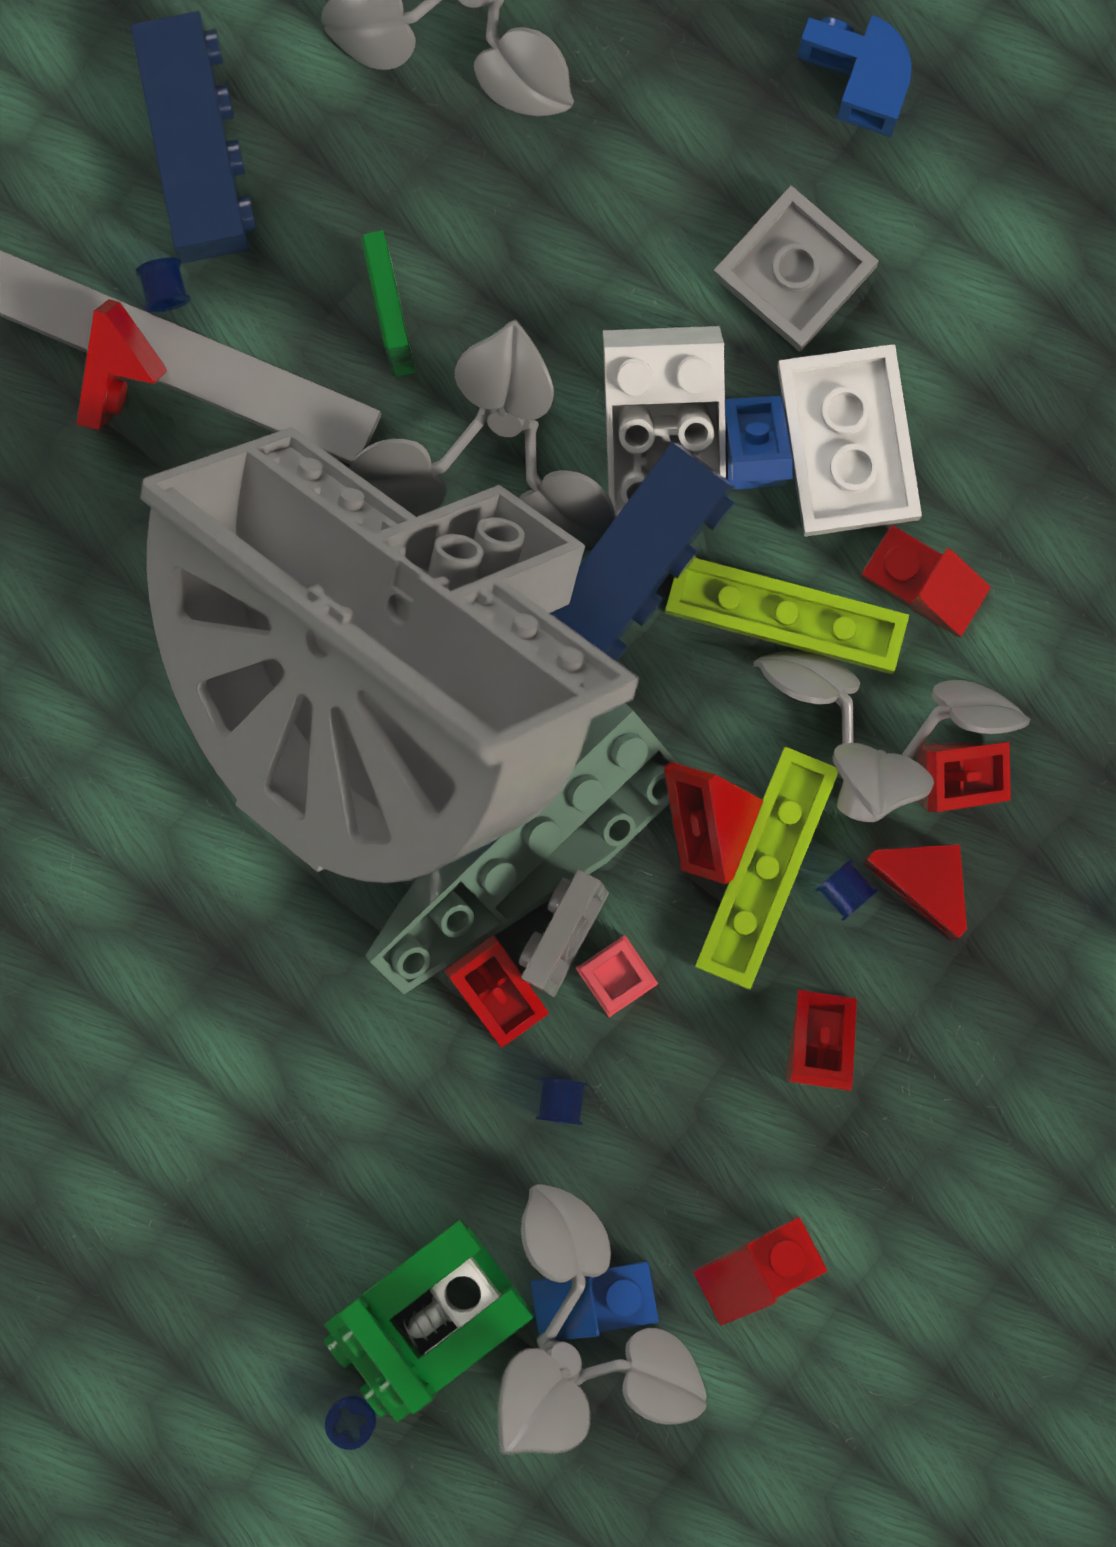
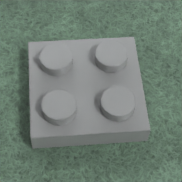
M791 185L714 269L713 277L801 352L877 268L879 261Z
M579 869L572 881L563 878L548 904L547 910L553 913V918L544 935L534 932L520 957L519 964L525 967L521 978L534 988L554 998L609 895V892L600 880Z

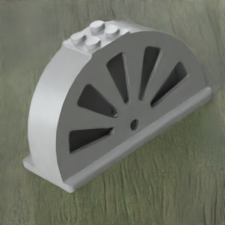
M292 427L146 477L143 480L140 499L151 507L147 537L149 602L162 661L181 711L203 753L218 776L237 799L236 806L317 872L327 869L345 877L367 882L390 883L411 880L426 875L516 830L533 820L548 807L565 786L579 758L590 720L634 697L639 680L638 677L549 614L570 603L585 545L501 485L415 517Z

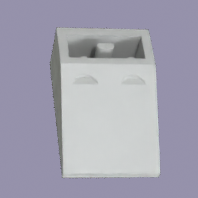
M720 326L603 330L608 492L614 506L615 516L617 517L672 442L681 444L726 478L724 342Z

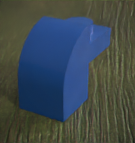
M874 15L871 16L865 36L854 33V28L841 20L824 18L822 21L809 17L801 38L797 58L850 76L837 119L892 137L912 73L909 50L901 35L889 23Z

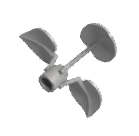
M329 0L322 11L321 24L324 25L325 32L357 62L370 68L388 70L404 64L415 49V35L408 24L418 21L442 0H424L415 9L403 13L402 0ZM458 0L467 7L487 6L489 8L486 40L491 48L482 51L477 56L474 62V70L482 89L491 99L508 110L532 116L558 114L571 108L574 99L570 91L569 70L561 51L548 36L534 29L516 27L506 31L502 38H500L498 35L499 9L504 0Z
M516 320L509 322L494 335L469 347L458 359L455 367L457 386L470 402L480 408L476 418L442 459L431 463L429 453L418 442L407 439H387L363 449L354 457L349 467L350 470L411 514L423 515L436 510L445 499L447 487L442 478L437 474L444 473L482 426L488 423L489 428L494 433L503 437H514L520 432L525 434L526 482L532 490L523 493L519 497L520 500L579 540L585 547L595 546L616 518L614 506L609 496L590 477L578 472L559 470L547 474L543 480L539 478L536 460V432L539 423L535 419L542 417L551 407L554 387L539 351Z
M788 650L759 657L754 661L753 667L761 669L765 678L772 685L794 699L813 704L836 702L842 711V744L835 748L832 759L844 781L836 805L843 814L858 821H879L892 810L918 801L931 792L934 784L931 774L912 759L939 721L951 718L960 728L984 734H1000L1027 727L1030 722V718L1024 715L1017 706L996 691L970 681L948 680L934 686L931 697L940 706L933 709L902 755L886 753L884 750H876L864 744L854 743L853 700L848 694L856 693L859 690L860 681L851 670L840 662L806 651Z
M541 1184L532 1186L529 1189V1199L521 1223V1238L526 1256L532 1266L544 1277L561 1283L571 1279L572 1286L547 1330L537 1337L539 1349H527L519 1353L509 1362L505 1370L498 1407L500 1452L502 1454L521 1452L560 1453L577 1446L584 1440L590 1425L588 1401L579 1385L586 1380L614 1372L626 1374L622 1389L624 1399L637 1414L655 1423L674 1425L689 1422L700 1416L707 1407V1395L702 1378L688 1349L671 1333L658 1328L640 1330L632 1335L626 1343L627 1361L617 1359L585 1369L581 1368V1357L571 1344L556 1341V1335L585 1288L584 1276L597 1277L607 1271L611 1256L610 1243L602 1222L582 1200L556 1187Z

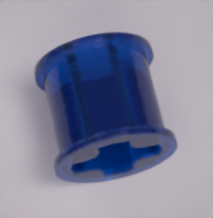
M179 258L155 259L143 263L136 268V274L140 276L145 295V311L153 313L165 312L180 308L190 302V296L185 291L180 270L182 262Z
M852 859L848 860L815 889L816 892L820 890L842 915V921L878 891L877 888L873 889L851 864Z
M540 1077V1080H543L539 1116H536L535 1119L583 1125V1122L580 1121L584 1086H588V1083Z
M346 1396L338 1400L329 1410L325 1419V1431L329 1440L335 1446L346 1450L356 1449L364 1445L371 1437L376 1426L375 1411L367 1400L359 1396ZM348 1407L353 1415L362 1412L366 1417V1421L359 1428L360 1437L353 1438L349 1430L340 1433L337 1430L335 1424L342 1417L341 1408Z

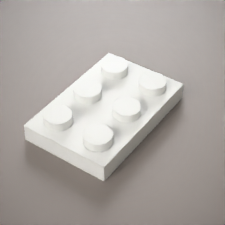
M895 344L779 360L777 367L793 458V472L803 537L920 520L922 513Z

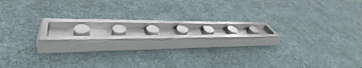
M0 250V316L87 353L94 310L108 299L119 300ZM121 302L166 367L167 373L157 383L275 433L292 427L334 458L350 465L354 457L368 447L382 416L380 410Z

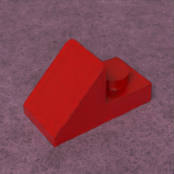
M108 299L93 312L76 425L100 430L114 417V414H121L127 395V381L121 380L120 376L147 383H156L167 373L164 363L119 301Z
M894 525L890 526L859 577L958 638L964 633L991 588L987 582L951 549L946 548L944 553L940 554Z
M797 1216L692 1272L721 1326L777 1303L776 1298L826 1273L827 1269L801 1218Z

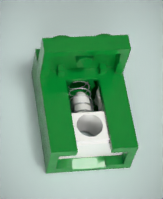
M461 1217L328 1319L324 1326L330 1334L323 1340L342 1367L346 1368L353 1363L367 1382L360 1387V1390L373 1410L380 1417L389 1412L396 1423H398L409 1413L415 1414L433 1400L436 1392L533 1319L534 1312L463 1217ZM459 1276H467L476 1281L481 1291V1298L478 1304L469 1309H460L452 1305L447 1297V1285L452 1279ZM430 1290L433 1294L432 1302L428 1305L423 1304V1309L419 1312L413 1311V1317L410 1318V1321L403 1319L406 1333L394 1316ZM447 1320L454 1322L457 1326L454 1330L424 1353L419 1351L413 1338H424L428 1341L427 1336L433 1331L437 1333L436 1329L442 1324L447 1326Z

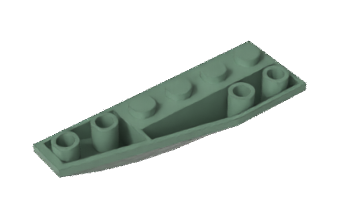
M623 703L592 718L577 763L565 786L551 804L533 820L516 830L426 875L417 877L395 908L365 957L401 993H407L478 947L491 936L500 933L549 901L563 878L572 881L578 869L591 874L608 863L670 803L664 766L670 762H678L627 704Z

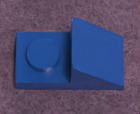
M782 397L725 399L728 481L735 485L733 489L784 486L787 479H793V458Z
M642 1261L608 1267L607 1271L600 1276H584L585 1288L555 1339L600 1336L599 1332L659 1322L649 1262ZM548 1278L530 1281L539 1335L547 1330L572 1286L571 1279L562 1283L549 1280Z

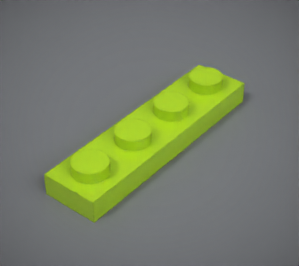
M694 558L678 579L674 577L665 609V614L888 674L895 672L909 615L699 558Z
M784 747L763 797V804L734 879L728 883L694 968L751 990L839 773L836 767Z

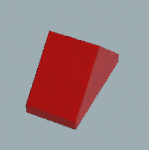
M1010 742L923 744L918 750L917 763L923 766L934 780L931 792L926 797L918 800V803L928 812H942L1011 800Z
M670 762L664 766L681 870L727 884L734 879L764 800L716 774Z
M960 844L875 850L862 862L865 867L951 941L959 939L967 930Z
M494 935L444 970L501 1048L550 1014L531 986L521 978V972Z
M798 990L785 1082L851 1091L854 1071L857 998Z

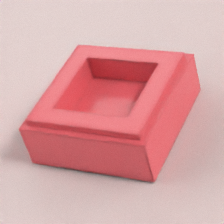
M623 935L576 967V970L608 1017H611L658 985V982L626 935Z

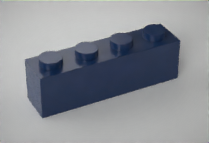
M199 11L130 24L174 248L182 264L250 250L247 231L256 230L257 226L250 195L239 196L236 176L246 174L239 140L228 141L225 120L235 119L228 85L222 84L217 86L213 65L223 64L224 62L216 28L206 30Z
M672 442L580 565L570 603L549 614L617 662L628 647L620 639L634 621L642 627L656 611L663 600L656 591L667 576L671 574L678 579L692 563L699 550L691 544L703 528L707 526L714 531L730 512L735 502L727 496L735 485L681 444Z

